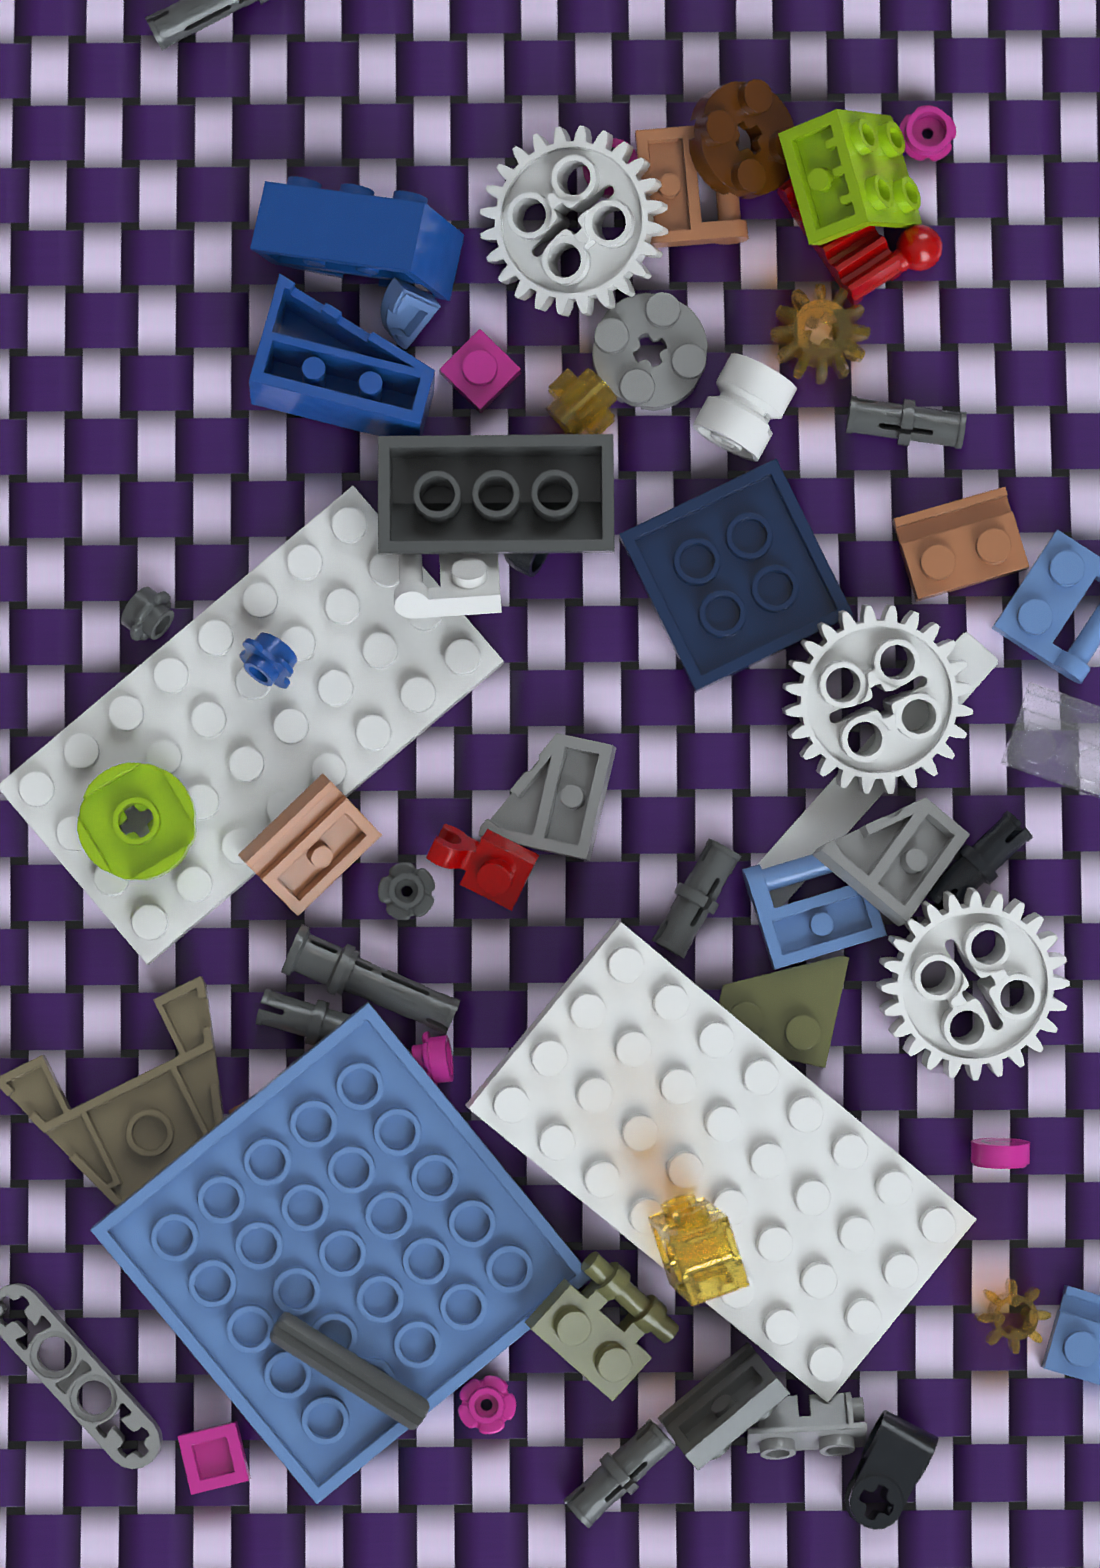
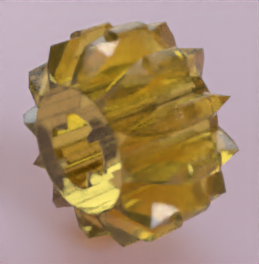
M817 283L814 287L813 301L810 302L806 294L797 289L793 291L791 296L795 309L783 305L777 308L775 316L786 326L773 328L770 338L777 343H789L777 352L776 359L779 363H786L795 357L799 360L795 365L793 377L801 379L805 375L807 367L810 366L815 368L814 378L816 383L824 384L828 374L827 366H830L834 373L843 379L849 374V367L845 358L853 362H861L863 360L865 351L855 342L867 340L870 336V328L864 325L853 324L864 314L865 310L861 304L853 305L846 310L842 308L848 295V291L840 288L836 292L834 300L830 301L826 300L825 285ZM821 323L827 324L831 328L828 337H835V340L832 341L825 338L821 341L820 345L811 342L812 330H805V328L809 327L816 330Z

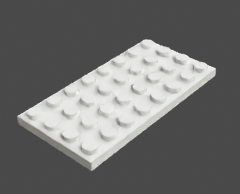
M351 486L0 783L2 794L148 965L256 875L238 854L322 773L345 797L349 796L504 664L503 659L465 615L412 619L400 616L396 612L394 607V591L399 585L398 554H378V514L354 486ZM422 566L423 584L427 588L440 587ZM260 633H268L282 640L293 650L297 656V663L293 667L294 673L291 677H287L290 684L286 689L274 684L272 686H265L254 680L245 671L244 663L240 659L239 654L245 650L242 643L246 638L255 640ZM122 763L152 764L172 773L189 791L195 805L197 835L193 845L190 847L186 857L176 868L155 879L124 880L100 869L88 857L78 836L77 823L80 806L89 784L105 770ZM135 806L129 807L125 811L128 821L121 826L122 830L126 835L136 832L140 838L144 837L150 832L147 824L153 819V815L150 809L140 812Z
M618 920L465 1105L827 1403L976 1221L974 1216Z

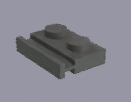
M747 1342L662 1413L658 1419L687 1459L697 1470H700L710 1460L722 1456L730 1448L732 1442L754 1423L770 1416L778 1403L790 1393Z

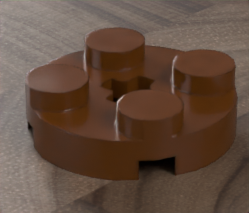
M753 79L747 82L733 81L710 90L697 102L690 121L696 119L694 125L695 137L688 140L689 153L698 174L709 187L723 195L731 193L741 197L740 199H753L776 190L789 177V171L778 133L795 126L786 106L772 92L766 82L760 79ZM737 126L745 130L749 135L750 149L740 150L737 147L736 141L740 137Z

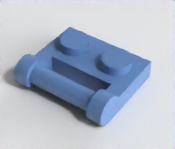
M1057 529L992 629L1063 676L1078 684H1082L1091 670L1087 664L1100 646V603L1068 652L1057 647L1053 642L1094 579L1100 582V557Z
M813 854L762 869L759 864L742 869L744 882L754 907L773 970L887 936L880 911L850 886L774 908L770 891L832 873Z

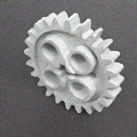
M580 125L576 131L574 141H571L568 132L560 126L555 127L554 144L551 145L544 137L536 133L533 135L535 152L529 154L515 146L513 153L518 162L515 169L502 164H498L496 167L506 180L503 187L487 185L485 189L490 195L498 199L495 207L480 209L481 215L495 221V227L480 234L481 239L498 244V248L493 250L486 259L492 264H507L498 277L501 283L508 285L520 280L514 295L518 299L525 301L537 291L535 308L544 312L548 310L554 299H556L557 313L565 317H569L574 301L577 302L581 313L586 316L593 315L594 299L596 298L604 307L613 309L615 308L614 290L618 289L631 297L635 295L633 285L629 280L633 274L645 279L651 278L652 275L649 270L642 264L645 256L662 258L663 255L659 249L650 244L652 237L668 234V229L654 223L653 216L668 210V205L662 201L650 199V196L662 184L656 178L641 179L650 166V163L644 158L636 159L628 164L634 147L627 142H622L611 152L613 135L604 130L597 136L593 144L590 129ZM587 166L590 172L589 186L584 192L578 195H571L567 188V180L570 173L578 167ZM613 187L614 193L610 198L595 204L604 194L606 188ZM542 203L546 212L544 224L535 232L528 233L523 225L524 214L530 206ZM571 210L581 214L578 222L582 228L577 233L567 229L570 221L566 215ZM614 211H622L626 220L623 233L614 240H606L602 233L604 219ZM553 239L544 249L543 254L536 257L534 254L535 248L541 243H546ZM569 248H577L581 255L580 267L572 276L563 278L558 271L559 257Z
M886 604L880 619H876L871 605H862L860 621L855 622L847 611L841 610L838 612L840 629L835 631L832 627L820 622L817 625L823 641L819 645L805 639L800 642L804 650L810 655L807 662L799 660L789 661L788 665L801 674L799 682L783 683L782 686L784 690L797 695V702L783 707L782 712L788 716L799 717L801 721L788 731L789 737L793 739L807 737L809 741L800 751V756L807 760L819 754L822 755L816 772L823 777L838 767L837 785L842 788H846L854 776H858L859 789L864 794L870 793L875 779H879L884 792L893 794L895 778L899 776L909 787L915 788L917 787L915 770L921 767L927 773L936 776L938 772L932 758L937 753L949 759L955 757L951 748L945 743L948 737L966 738L967 733L954 723L956 717L973 715L971 708L958 703V696L971 692L973 685L956 681L955 675L962 672L968 664L964 660L948 661L946 657L956 646L955 641L946 639L937 644L933 641L938 634L940 626L937 623L930 622L918 631L919 613L910 610L902 621L898 623L896 606ZM900 645L907 654L906 667L897 676L888 677L881 670V655L890 646ZM848 668L854 680L852 690L843 698H831L826 690L828 676L835 669ZM918 676L925 677L926 681L923 686L885 698L883 700L885 710L880 713L871 707H863L850 713L840 721H830L829 717L832 712L869 701L872 698L871 688L875 685L877 688L887 692L900 688V686L907 684ZM912 700H924L929 711L927 721L919 729L907 730L902 722L903 709ZM870 722L875 731L874 743L864 752H852L847 740L849 731L858 723Z
M967 888L963 904H959V901L951 892H943L944 909L939 911L927 901H923L921 905L925 919L918 923L913 918H909L907 923H905L906 928L910 932L907 938L894 935L888 937L891 944L899 950L897 957H882L879 960L880 964L893 972L892 978L876 982V987L882 992L893 994V998L880 1005L879 1009L885 1016L899 1015V1018L888 1028L889 1032L895 1038L910 1034L902 1048L910 1056L919 1053L925 1048L921 1063L929 1070L937 1066L943 1058V1072L949 1078H954L957 1075L962 1064L965 1066L967 1075L973 1081L979 1079L982 1064H987L991 1072L1000 1077L1003 1074L1002 1059L1007 1057L1020 1068L1023 1067L1025 1064L1020 1049L1027 1045L1041 1053L1043 1047L1036 1037L1038 1031L1041 1029L1056 1033L1058 1030L1054 1023L1047 1018L1049 1011H1064L1067 1008V1005L1053 997L1054 990L1070 986L1069 980L1053 973L1054 969L1067 962L1066 957L1061 953L1047 952L1058 940L1057 935L1051 931L1036 934L1044 919L1039 914L1033 912L1021 920L1025 904L1016 898L1009 902L1003 910V895L995 890H991L984 904L981 902L979 892L974 888ZM993 930L996 937L993 950L987 956L981 958L973 957L971 944L974 937L982 931ZM947 940H954L965 966L980 977L977 981V986L999 1017L1001 1023L998 1028H992L980 1001L966 991L969 987L968 981L959 966L949 955L945 947ZM933 961H943L946 967L943 981L938 986L924 988L921 983V973L924 967ZM1013 980H1022L1024 985L1022 999L1016 1005L1002 1007L1000 995L1003 987ZM962 1011H973L975 1019L972 1030L965 1036L952 1037L950 1023L953 1017Z

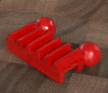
M791 179L778 187L777 194L806 236ZM913 225L905 229L898 238L896 250L892 252L888 248L887 240L877 232L875 226H868L823 245H812L852 306L862 301L864 296L887 281H893L907 269L914 271L930 269L939 261L943 248L939 234L926 225Z

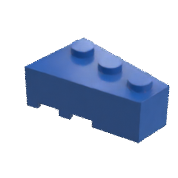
M297 176L288 177L286 184L265 181L250 249L270 263L342 279L344 274L379 278L378 285L384 288H388L395 277L407 283L421 284L432 292L434 298L450 301L464 234L427 204L428 199L426 197L408 191H394L392 198L374 196L375 192L373 190L349 183L341 184L339 191L321 189L322 185L319 182Z
M279 274L249 378L251 404L375 436H422L434 395L435 370L375 332L371 334L342 317L341 311L328 303H325V305L321 304L297 289L293 281Z

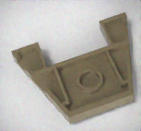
M199 976L153 999L179 1051V1056L71 1109L45 1055H41L0 1076V1089L29 1116V1119L43 1133H46L70 1157V1160L116 1207L225 1119L207 984L203 976Z

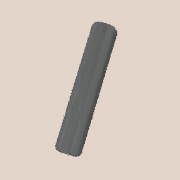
M284 1312L272 1327L269 1338L274 1344L405 1427L415 1430L426 1417L430 1407L427 1399L291 1313Z

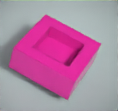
M479 329L439 369V372L481 414L521 374V368Z
M237 1421L178 1436L191 1495L246 1482L251 1479Z

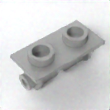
M851 1392L836 1393L827 1403L818 1394L809 1395L810 1416H799L797 1395L787 1396L778 1403L770 1416L751 1426L757 1427V1429H748L747 1453H760L762 1458L772 1460L792 1457L796 1454V1451L819 1449L820 1453L825 1456L850 1454L855 1451V1447L865 1446L867 1422L854 1423L855 1421H864L863 1397L852 1398Z

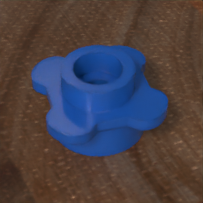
M260 633L255 640L246 638L242 643L245 650L239 654L240 659L244 663L245 671L254 680L265 686H272L274 684L286 689L290 684L287 677H291L294 673L293 667L297 663V656L293 650L282 640L268 633Z

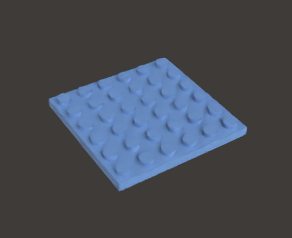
M369 1002L359 1008L91 1227V1232L316 1504L327 1497L409 1428L274 1344L269 1338L270 1331L284 1312H289L427 1399L430 1406L429 1413L530 1329L525 1321L564 1278L577 1290L591 1279L581 1270L582 1263Z

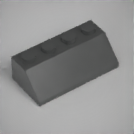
M613 434L378 436L379 555L614 553Z

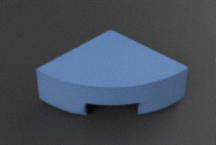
M394 277L382 299L380 309L381 321L385 330L394 341L406 350L441 305L430 293Z

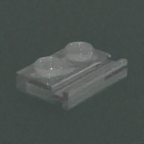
M1030 682L1000 764L1100 799V706Z

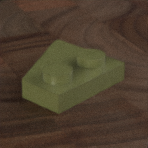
M837 956L722 985L718 1003L784 1059L825 1068L849 957Z

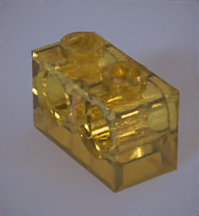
M695 1194L677 1196L660 1205L662 1212L648 1216L668 1282L689 1304L694 1306L750 1286L728 1216L704 1197L696 1199Z

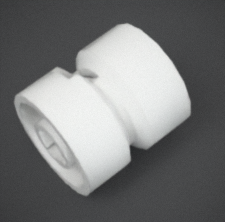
M731 353L716 381V385L721 392L720 395L707 397L692 427L703 437L726 451L741 458L758 462L773 434L768 425L769 420L782 418L797 388L785 376L763 363L738 353Z

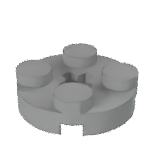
M660 292L656 294L641 293L633 297L629 296L617 302L615 308L609 309L595 329L592 352L594 371L604 390L619 402H625L633 407H641V410L658 411L667 409L686 399L697 386L706 366L707 337L695 313L688 306L679 302L673 295ZM649 337L652 342L661 341L666 349L660 352L661 363L652 367L648 360L638 362L635 359L634 353L640 349L639 340Z

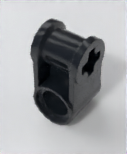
M884 1410L866 1441L861 1459L845 1490L844 1505L849 1516L858 1524L873 1530L885 1529L894 1524L901 1515L914 1486L924 1474L936 1449L938 1437ZM878 1485H881L880 1497L887 1501L886 1508L883 1512L873 1509L868 1517L864 1516L866 1505L859 1500L860 1494L863 1490L874 1492Z

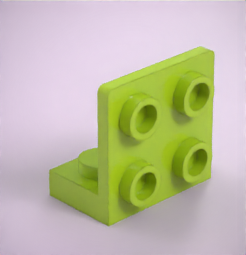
M836 109L778 133L809 245H823L868 226L908 228L913 225L922 224L918 210L921 205L920 193L915 182L909 177L903 156L905 151L904 136L890 115Z

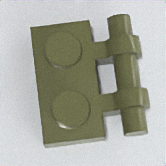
M592 1252L581 1264V1270L592 1279L585 1289L580 1292L564 1278L525 1323L535 1334L613 1402L652 1359L650 1354L637 1343L644 1334L651 1332L661 1342L667 1343L675 1337L679 1330V1325L666 1314V1305L652 1294L644 1295L630 1282V1273L618 1262L609 1263L598 1252ZM613 1299L629 1312L618 1325L600 1310L608 1301Z

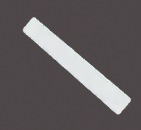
M963 633L955 641L956 646L946 657L948 661L964 660L968 664L962 672L955 675L956 681L973 685V690L958 696L959 704H963L998 664V659L969 633ZM923 677V679L915 686L914 689L919 688L925 684V677ZM912 700L903 709L902 722L907 730L919 729L927 721L929 711L924 700ZM875 733L857 753L864 752L872 746ZM836 775L758 864L762 869L808 856L825 843L846 835L884 793L879 779H875L870 793L864 794L859 789L858 776H854L851 783L846 788H842L837 785ZM805 881L770 891L774 908L783 906Z

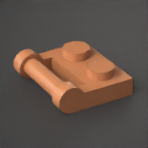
M694 125L635 130L637 158H644L650 163L648 170L641 179L656 178L659 180L662 186L650 196V199L662 201L668 205V210L653 216L654 223L668 229V234L652 237L650 244L656 248L712 243L727 245L742 243L749 239L747 221L741 220L739 197L731 193L723 195L715 191L718 221L702 222L698 175L689 153L688 141L695 137ZM740 138L736 141V145L740 143Z

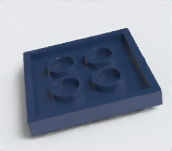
M777 459L767 462L619 534V539L695 693L794 646L803 639L806 640L820 633L817 625L820 622L830 627L839 624L838 612L841 610L847 611L851 617L854 615Z

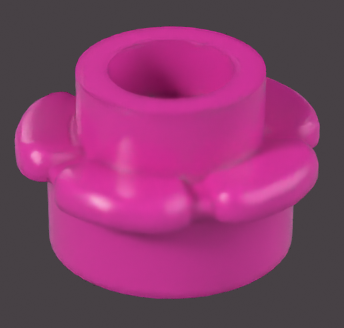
M931 105L916 108L912 115L908 114L903 118L899 127L905 140V152L917 161H923L925 158H930L931 161H938L944 158L951 151V140L956 136V126L952 118L938 107ZM925 129H929L932 131L933 137L925 139L922 136V132Z
M429 1031L424 1032L422 1035L423 1044L412 1045V1056L436 1085L438 1083L453 1082L454 1065L448 1036L431 1037Z
M487 1375L482 1380L474 1378L468 1381L459 1394L462 1400V1404L458 1407L461 1421L468 1428H478L482 1434H495L501 1431L505 1426V1421L512 1419L516 1411V1399L513 1394L508 1392L507 1383L493 1375ZM484 1399H489L492 1402L490 1410L482 1409L481 1402Z

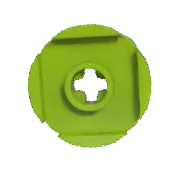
M127 762L113 766L99 774L89 784L83 796L84 800L80 806L77 823L81 845L88 857L100 869L124 880H151L169 873L183 861L196 839L197 813L189 791L172 773L152 764ZM131 806H135L140 812L150 809L153 815V819L147 824L150 832L144 837L140 838L136 832L126 835L122 830L121 826L128 821L125 811Z

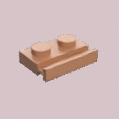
M1006 487L893 519V528L898 537L899 548L916 602L1021 572L1029 568L1016 520L1007 499Z
M322 773L238 856L299 916L382 834Z

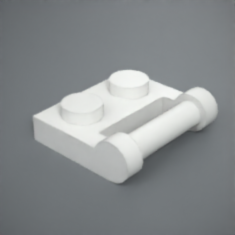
M398 554L399 585L394 591V607L400 616L415 619L502 613L498 554H439L441 587L427 588L423 584L422 554Z

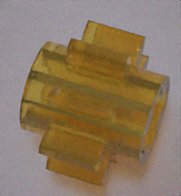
M567 368L548 386L550 389L548 392L554 400L545 409L567 434H582L585 430L589 434H602L615 421L613 419L615 415L608 408L618 399L610 387L591 369L587 368L580 376L576 377Z
M1007 1278L1005 1293L996 1295L990 1290H983V1294L990 1301L987 1312L975 1314L974 1319L983 1323L989 1322L992 1327L985 1342L992 1346L1004 1336L1008 1338V1347L1011 1353L1018 1354L1020 1340L1029 1337L1038 1343L1043 1341L1041 1335L1035 1329L1038 1320L1051 1318V1313L1042 1309L1037 1310L1033 1304L1040 1293L1038 1288L1032 1287L1021 1296L1017 1294L1015 1280ZM1008 1303L1017 1307L1023 1303L1024 1307L1021 1309L1020 1315L1025 1322L1021 1328L1018 1329L1012 1325H1008L1004 1329L1001 1328L1005 1321V1316L1000 1312V1309L1004 1304Z

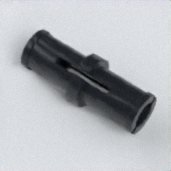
M1006 811L1002 815L1003 817L972 846L965 844L957 852L960 858L939 877L926 896L929 901L933 900L935 902L934 906L938 910L944 909L943 892H951L957 898L959 904H962L967 888L977 890L984 882L990 885L998 877L995 871L1022 845L1033 838L1026 827L1023 829L1020 827L1022 823L1012 813Z

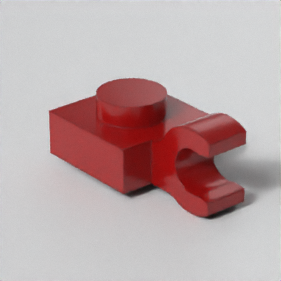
M444 824L439 836H436L426 858L446 869L465 870L466 872L460 883L461 886L512 911L536 864L539 854L489 829L486 830L479 842L458 828Z

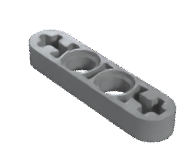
M22 1283L9 1284L0 1289V1337L116 1463L129 1469L143 1468L151 1463L161 1451L163 1443L162 1430L153 1417L35 1289ZM6 1296L12 1300H17L21 1297H25L28 1300L29 1305L24 1313L35 1326L42 1321L43 1316L51 1323V1327L35 1335L28 1348L21 1342L20 1337L30 1333V1331L18 1320L7 1324L2 1318L7 1311L6 1305L2 1302ZM49 1337L62 1338L71 1347V1361L63 1370H50L40 1360V1346ZM96 1380L103 1382L111 1391V1404L104 1413L92 1414L82 1408L79 1402V1392L84 1383ZM122 1404H125L131 1411L130 1414L121 1419L122 1422L133 1432L143 1427L149 1433L144 1442L149 1451L144 1456L137 1450L129 1455L123 1452L121 1446L126 1441V1438L116 1425L110 1429L108 1435L99 1427L100 1424L114 1417Z

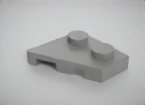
M556 733L539 754L537 763L530 771L524 772L511 788V795L490 820L486 819L481 825L478 835L482 837L486 830L489 829L523 847L590 861L616 747L606 743Z
M925 797L838 839L825 843L816 849L813 856L899 927L907 923L909 918L912 917L970 834Z

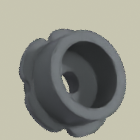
M144 587L129 600L123 610L121 624L130 630V637L133 640L144 641L149 637L152 640H156L168 630L174 619V612L170 609V595L165 591L157 593L150 587Z
M408 862L399 863L392 866L389 870V875L380 880L378 897L382 903L386 904L387 913L395 919L409 920L414 915L422 917L433 906L434 898L432 891L435 889V882L432 875L426 869H416L412 863ZM404 886L412 888L413 893L410 897L402 895L401 890Z

